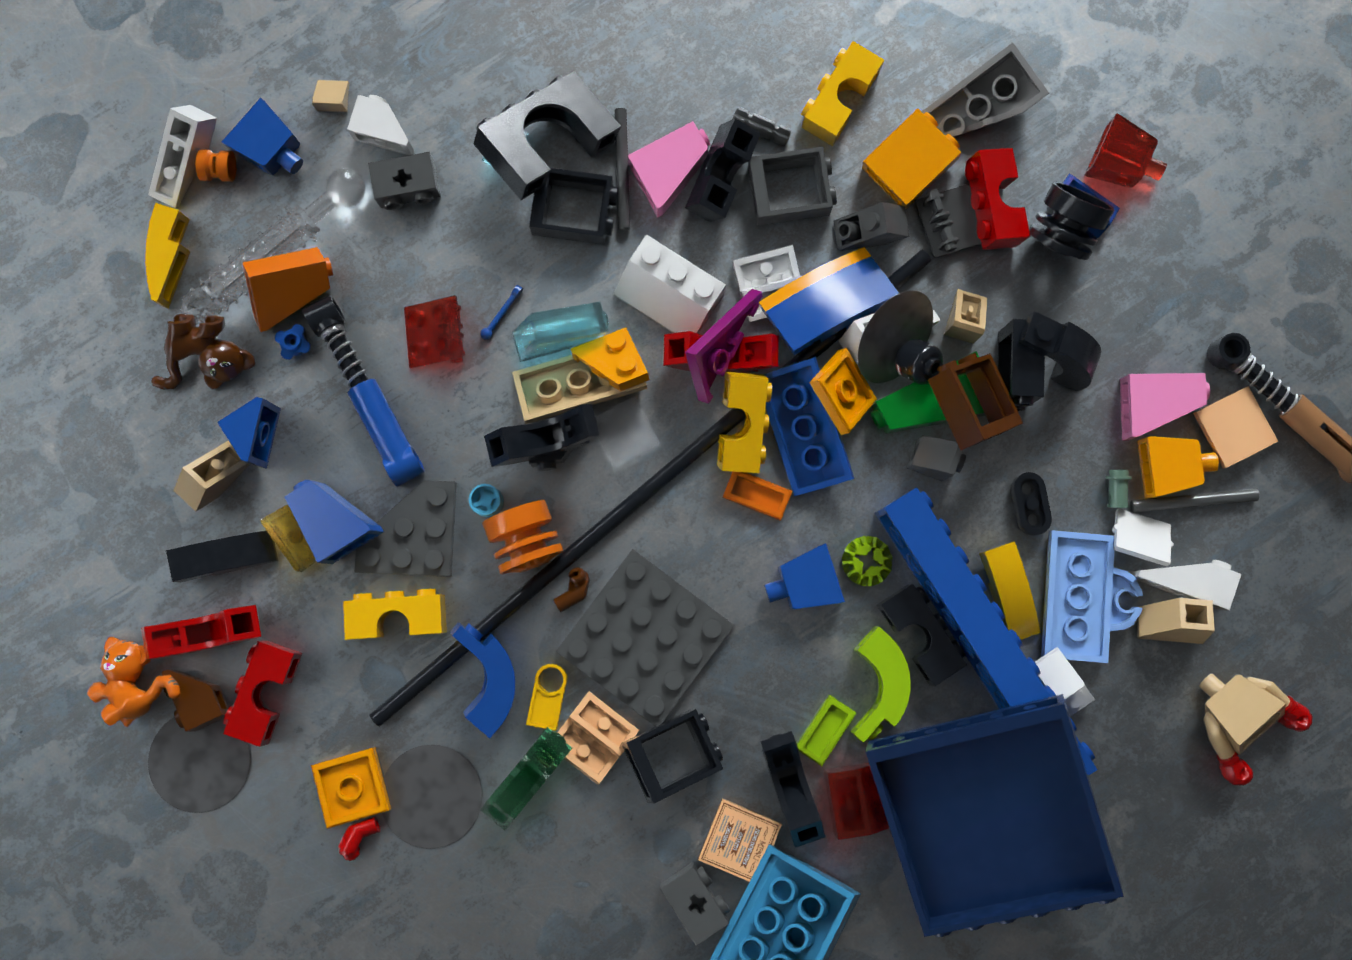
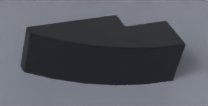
M272 530L231 536L166 550L172 582L180 583L278 561Z

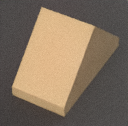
M957 289L944 335L974 344L985 331L987 297Z

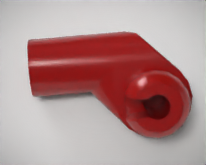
M372 817L347 827L338 845L339 853L345 860L352 861L360 855L359 845L362 838L380 832L378 819Z

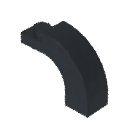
M1036 311L1028 314L1018 342L1056 361L1050 379L1075 391L1083 390L1091 384L1102 352L1099 343L1082 328L1071 322L1061 324Z
M582 404L563 414L543 421L501 427L485 435L484 438L491 467L531 461L575 449L590 443V439L599 436V431L592 404Z
M792 731L776 734L769 739L760 741L767 768L794 847L796 848L826 838L822 820L806 780Z

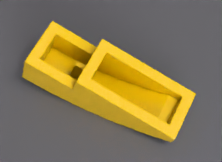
M155 202L146 238L145 265L147 283L151 300L169 309L190 251L181 245L190 219L177 209Z
M1015 541L979 553L990 582L987 584L993 601L998 604L1004 613L1005 618L1002 621L1007 629L1014 630L1020 640L1041 633L1033 596Z

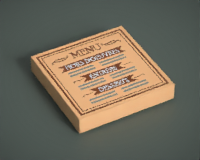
M722 798L698 860L750 882L768 845L774 846L782 823Z

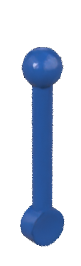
M515 286L510 297L489 326L481 330L480 335L482 339L489 340L492 337L493 329L514 300L522 293L523 288L521 286Z

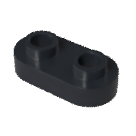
M1033 472L1023 473L1017 476L1011 484L1017 523L1025 534L1032 536L1043 534L1050 528L1052 523L1044 480L1038 474ZM1024 483L1031 487L1029 495L1022 491ZM1030 514L1037 517V524L1035 526L1031 525L1028 521Z

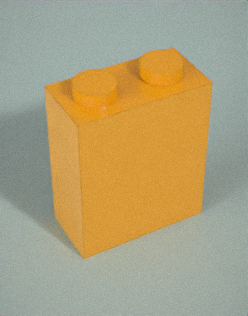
M918 108L862 164V169L898 205L905 206V210L934 184L961 155L960 145L957 140L950 134L944 135L937 128L938 123L935 118L928 112L923 114Z

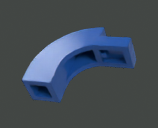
M458 622L450 631L451 635L481 661L484 669V682L481 691L463 713L467 720L488 738H491L503 724L512 707L515 695L513 665L506 650L492 633L481 642L480 639L483 635L474 626L468 623L464 627Z

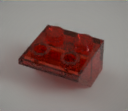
M869 762L823 769L833 832L838 840L868 836L889 829Z

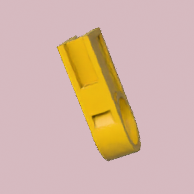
M547 664L537 671L526 725L557 730L564 693L568 683L567 673L560 665ZM551 667L558 669L563 676L562 686L554 692L546 691L540 684L541 673Z

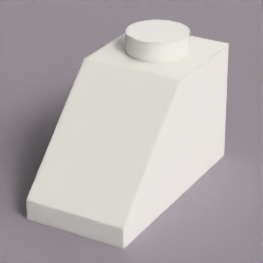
M358 95L347 128L352 138L362 143L406 155H413L414 149L387 101L376 95H369V97Z

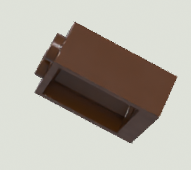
M976 353L970 354L958 360L959 365H957L956 360L950 361L937 368L939 371L938 375L928 379L961 451L1023 424L990 353L981 357H977ZM967 375L989 424L980 425L958 377Z

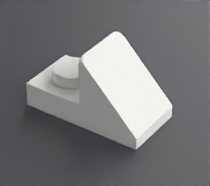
M1058 647L1035 661L1041 672L1038 676L1045 686L1048 685L1056 695L1063 694L1070 716L1095 700L1083 680Z

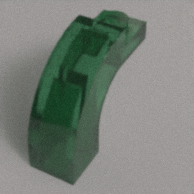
M547 727L480 810L505 831L572 750V747L566 743L563 736Z

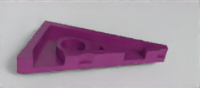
M751 289L685 352L698 401L707 404L711 402L713 395L709 390L717 375L724 376L731 358L734 357L745 335L740 329L747 315L754 317L759 307V301L763 297L761 291Z

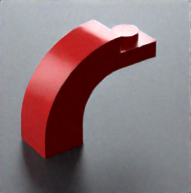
M692 331L664 334L663 366L690 371L685 352L703 335ZM764 334L743 337L734 357L731 358L726 372L753 373L758 372V369L778 367L779 336Z
M256 605L225 609L202 617L141 628L146 660L187 654L261 637Z

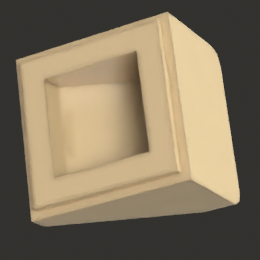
M318 80L312 98V105L317 111L347 112L349 82Z

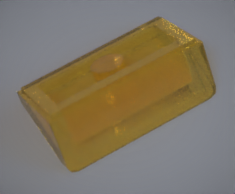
M288 504L260 520L263 527L296 572H303L317 562Z

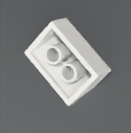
M646 234L630 258L613 295L672 333L686 331L699 333L725 294L726 284Z

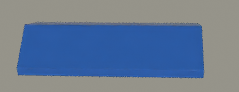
M816 357L763 374L768 378V383L772 384V397L770 402H766V411L769 415L794 497L854 479L841 435L809 383L820 371Z

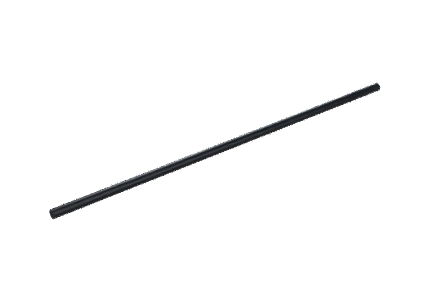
M921 249L890 275L888 279L898 290L932 261L931 257L926 251ZM846 327L823 342L817 340L800 351L781 368L814 357L817 358L847 331ZM738 408L731 409L566 548L564 552L559 554L477 623L474 627L483 635L480 641L719 441V434L726 435L745 419L744 411ZM457 640L369 714L372 721L380 727L468 653L469 650Z

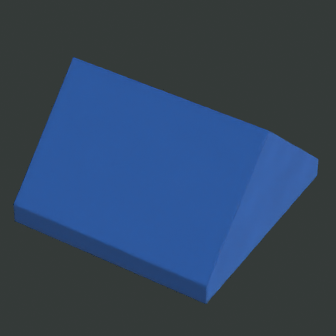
M255 397L217 423L242 461L267 469L281 408L263 398Z

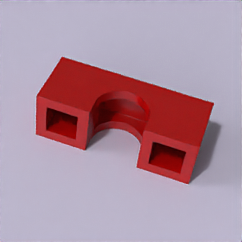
M1013 148L978 150L965 162V176L970 184L972 194L971 206L975 210L977 236L981 240L982 249L1017 247L1031 237L1025 207H1010L1002 201L999 195V189H1005L1018 178Z
M257 641V644L250 648L246 658V663L249 664L245 676L242 675L239 678L235 687V694L238 695L234 706H230L224 716L223 724L226 725L223 732L224 735L258 747L270 743L280 713L269 710L264 706L261 699L262 689L269 681L282 685L292 683L302 656L301 652L270 641Z

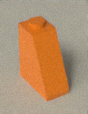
M318 247L242 262L253 317L260 332L269 330L329 290L328 277L333 276L329 258H324Z

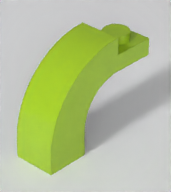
M874 626L853 649L871 665L878 679V694L874 704L850 731L863 743L867 739L873 740L883 729L881 722L883 720L894 727L898 724L908 705L911 690L910 671L905 656L897 643L879 626Z

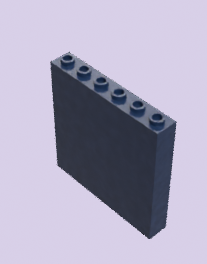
M1063 694L868 741L865 753L924 937L932 935L944 937L951 934L952 931L962 929L974 931L986 924L996 922L1009 924L1021 917L1032 916L1038 918L1046 916L1051 911L1061 909L1073 911L1080 909L1085 904L1095 902L1108 904L1114 902L1117 898L1124 897L1119 874Z

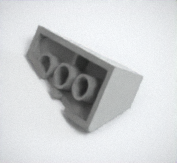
M1012 42L921 112L923 114L925 112L931 114L938 123L937 128L944 135L950 134L955 137L1022 114L1047 96L1049 92Z

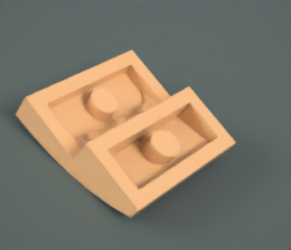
M1249 386L1193 413L1213 452L1217 454L1222 469L1238 463L1278 442Z
M589 691L550 741L548 747L599 785L624 752L621 743L635 737L639 729Z

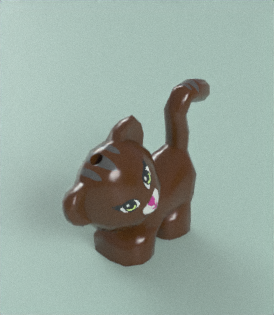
M177 314L174 317V322H167L168 331L164 343L166 366L170 376L169 378L154 376L151 383L154 387L162 390L175 389L182 381L179 361L190 355H199V368L204 374L206 385L211 389H217L224 382H229L241 375L243 370H249L254 367L255 358L249 351L241 349L234 342L217 339V336L225 327L224 317L206 316L205 323H199V327H196L193 315Z

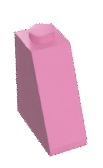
M694 121L628 155V166L657 218L666 212L707 157L710 141L702 128L698 130Z
M1206 373L1128 374L1119 379L1122 441H1129L1207 405V400L1210 397V385L1206 382Z

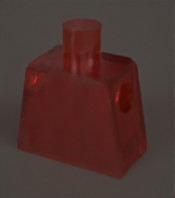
M1116 113L1107 123L1084 175L1133 188L1144 175L1159 181L1166 170L1167 163L1152 157L1158 144V140Z

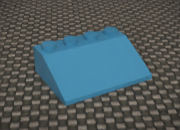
M769 844L710 960H828L861 893Z

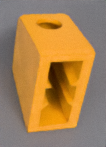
M1150 436L1137 441L1145 499L1203 485L1205 482L1204 472L1218 470L1219 460L1215 452L1201 454L1200 443L1196 439Z

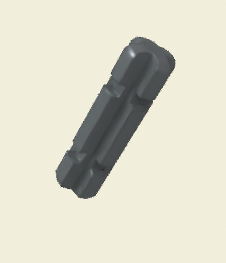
M741 107L737 108L732 119L736 118L760 132V136L770 140V138H773L775 143L782 146L787 144L791 135L789 128L783 125L777 127L775 126L776 122L755 113L750 115V111Z

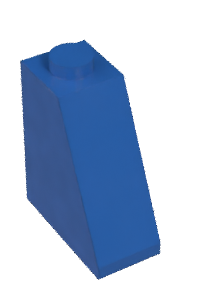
M304 480L293 487L294 491L284 496L317 563L334 564L384 533L380 525L325 483Z

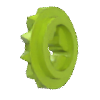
M862 536L854 539L846 546L842 555V567L846 576L855 584L874 586L883 582L892 571L893 556L888 545L877 537ZM873 549L872 559L880 567L869 566L864 574H862L863 562L856 558L855 555L866 556Z

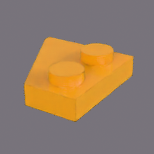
M626 327L570 349L575 361L579 362L581 360L591 368L594 374L600 378L607 379L609 384L620 392L650 380L645 365Z

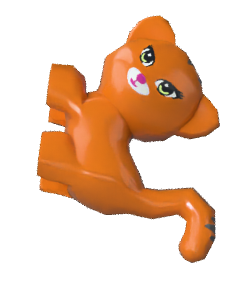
M113 636L109 637L105 642V654L102 657L100 666L108 682L107 684L95 682L87 691V695L95 703L100 702L102 699H107L110 702L101 711V717L106 724L111 726L120 720L126 727L135 719L149 712L152 703L160 696L165 687L169 698L176 699L181 694L178 682L171 675L156 677L147 691L139 689L135 681L139 678L145 665L151 662V659L146 660L144 645H138L133 641L120 640Z

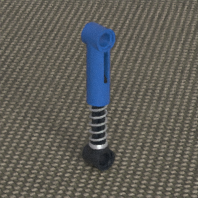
M329 295L304 308L302 312L312 331L317 337H322V340L328 342L327 349L332 350V358L338 361L337 368L342 369V377L348 380L347 387L351 388L347 392L383 459V466L394 485L398 487L424 473L425 469L420 458L409 444L376 379H368L365 374L367 370H363L361 366L362 360L357 359L355 355L357 351H353L351 347L352 341L347 340V332L344 331L346 320L334 298Z

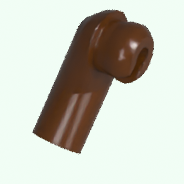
M580 567L573 568L569 572L568 591L553 599L560 612L581 602L587 596L590 579L588 573Z

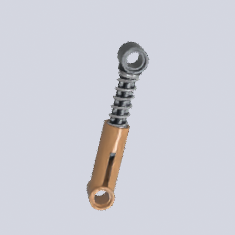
M1230 333L1210 344L1207 350V357L1212 366L1218 369H1227L1229 372H1235V374L1242 376L1241 380L1246 379L1251 383L1249 387L1254 386L1259 390L1258 394L1262 393L1267 397L1266 402L1271 401L1275 404L1274 409L1279 408L1281 410L1279 414L1280 419L1338 469V473L1344 481L1352 483V437L1306 396L1303 394H1292L1290 387H1284L1281 379L1273 377V372H1267L1264 370L1265 366L1263 364L1259 365L1256 363V357L1251 356V347L1245 336L1240 333ZM1225 345L1232 349V358L1225 353Z

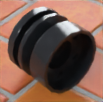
M1053 182L1044 199V203L1054 213L1038 212L1036 219L1043 225L1031 224L1029 234L1054 252L1064 256L1088 260L1092 251L1085 244L1094 246L1098 243L1097 237L1088 231L1089 227L1099 230L1105 229L1115 210L1106 202L1080 189L1064 183Z

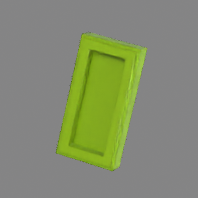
M828 695L797 742L798 751L822 767L853 720L856 712L833 696Z

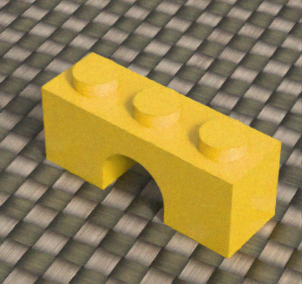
M852 41L847 50L842 48L833 63L836 66L835 70L831 75L826 73L817 88L820 91L815 101L810 98L801 113L804 116L802 128L833 146L849 122L852 113L851 109L839 101L837 94L844 90H853L865 96L880 73L884 59Z
M725 372L722 403L727 408L742 409L746 420L744 427L738 433L733 435L719 434L717 466L721 471L760 473V464H765L766 447L762 445L763 433H767L769 429V415L765 414L766 402L771 401L772 384L768 383V378L763 374Z
M436 589L417 590V596L404 597V591L385 592V598L373 599L372 593L353 594V600L343 601L345 640L384 637V621L389 614L395 611L403 613L408 619L409 635L447 633L445 595L436 594Z

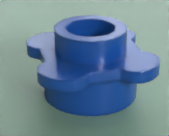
M300 324L293 325L292 329L287 331L279 330L275 334V341L280 344L282 349L281 356L286 360L292 359L293 356L308 353L311 349V344L304 335L305 328ZM295 339V344L291 345L290 341Z

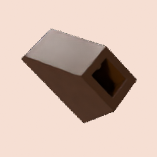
M167 669L161 672L162 675H171L180 686V696L172 700L176 707L174 711L175 720L180 728L185 729V732L198 731L224 719L229 707L219 685L178 670ZM165 687V688L163 689V690H164V693H165L166 696L169 698L168 693H167V690H166V687Z

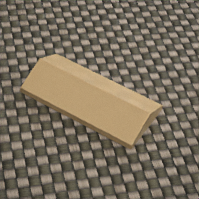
M572 355L512 372L525 424L563 414L582 404L594 405L647 389L646 382L620 392L611 386L607 379L600 378L594 374L591 368L581 360L579 362L575 361Z

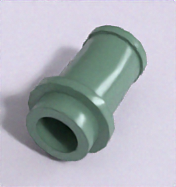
M1109 470V476L1105 478L1109 479L1107 507L1129 508L1128 480H1132V476H1129V470Z

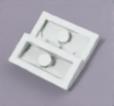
M793 245L732 260L741 298L751 289L762 292L763 297L761 300L785 285L802 277L799 273ZM758 307L754 317L747 315L749 322L767 318L760 307Z

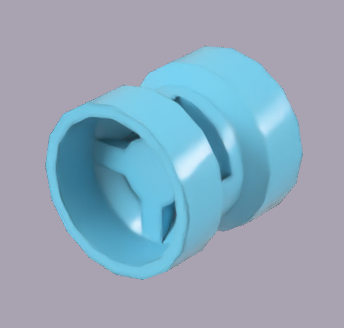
M480 484L472 489L469 495V504L474 512L483 517L490 518L502 511L504 498L502 493L494 486Z

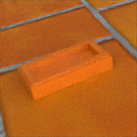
M732 472L722 498L781 521L792 491L746 472Z

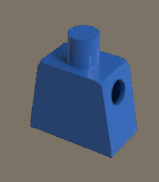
M261 97L221 141L230 151L234 152V155L270 175H275L281 167L289 173L295 174L303 165V159L294 153L299 148L300 142Z
M826 543L779 566L778 571L781 580L764 585L770 603L787 598L791 610L845 602Z

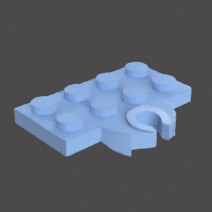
M1055 530L1048 532L1041 657L1058 647L1067 660L1108 663L1110 631L1124 630L1134 625V622L1140 616L1143 608L1131 607L1124 610L1118 603V598L1123 592L1129 593L1132 597L1143 596V592L1137 582L1138 578L1128 571L1114 568V536Z

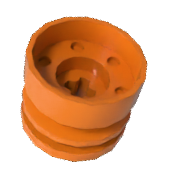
M537 500L508 509L482 522L490 543L505 542L506 546L494 553V558L502 559L510 556L511 560L498 566L500 574L521 573L548 563L555 556L564 552L561 543L550 546L546 545L547 542L559 537L556 531L542 533L540 529L552 521L545 500Z

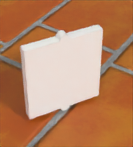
M1118 508L1115 512V525L1112 528L1114 533V550L1168 567L1171 563V548L1174 545L1171 541V524Z

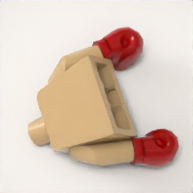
M1212 673L1199 685L1211 697L1205 703V716L1203 718L1207 735L1217 753L1216 756L1219 761L1221 774L1232 785L1244 786L1251 782L1253 771L1238 755L1243 753L1272 725L1279 722L1284 727L1298 732L1306 731L1312 725L1313 716L1309 709L1295 701L1291 696H1286L1272 681L1254 677L1244 678L1241 675H1235L1228 683L1224 684Z

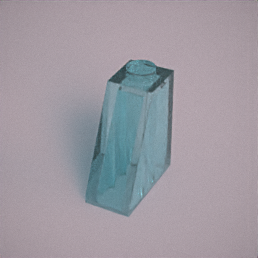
M601 302L530 313L512 332L520 362L570 349L602 337L609 332V320L606 312L602 309Z

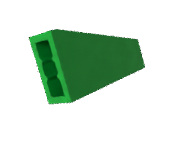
M967 375L958 377L976 416H986ZM914 382L876 401L871 406L873 412L870 413L872 420L878 429L883 428L885 434L948 423L930 384L920 385Z

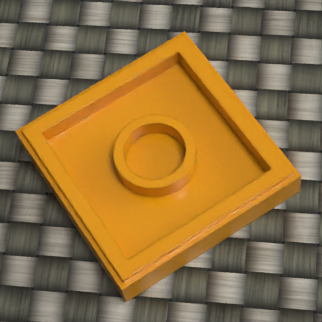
M847 348L838 350L809 382L840 435L850 433L877 400Z
M376 747L311 765L327 829L391 810Z

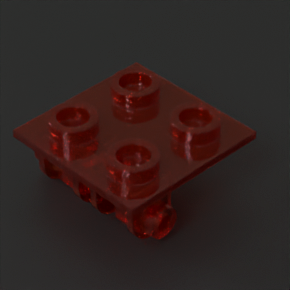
M456 295L404 307L409 368L448 360L451 363L463 362V356L466 354L463 351L461 338L464 337V333L460 332L463 324L460 322L461 306L458 305Z

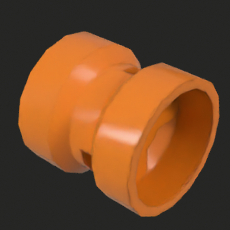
M208 149L198 150L195 165L199 180L212 181L214 178H219L222 182H233L235 180L237 165L233 151L221 150L219 153H213Z

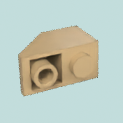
M1176 598L1139 606L1143 609L1137 618L1138 639L1204 644L1215 631L1213 600Z

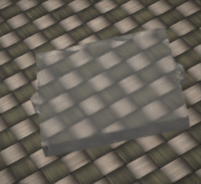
M635 396L616 406L610 405L607 411L595 416L599 431L598 437L614 468L633 458L640 459L641 454L660 445Z

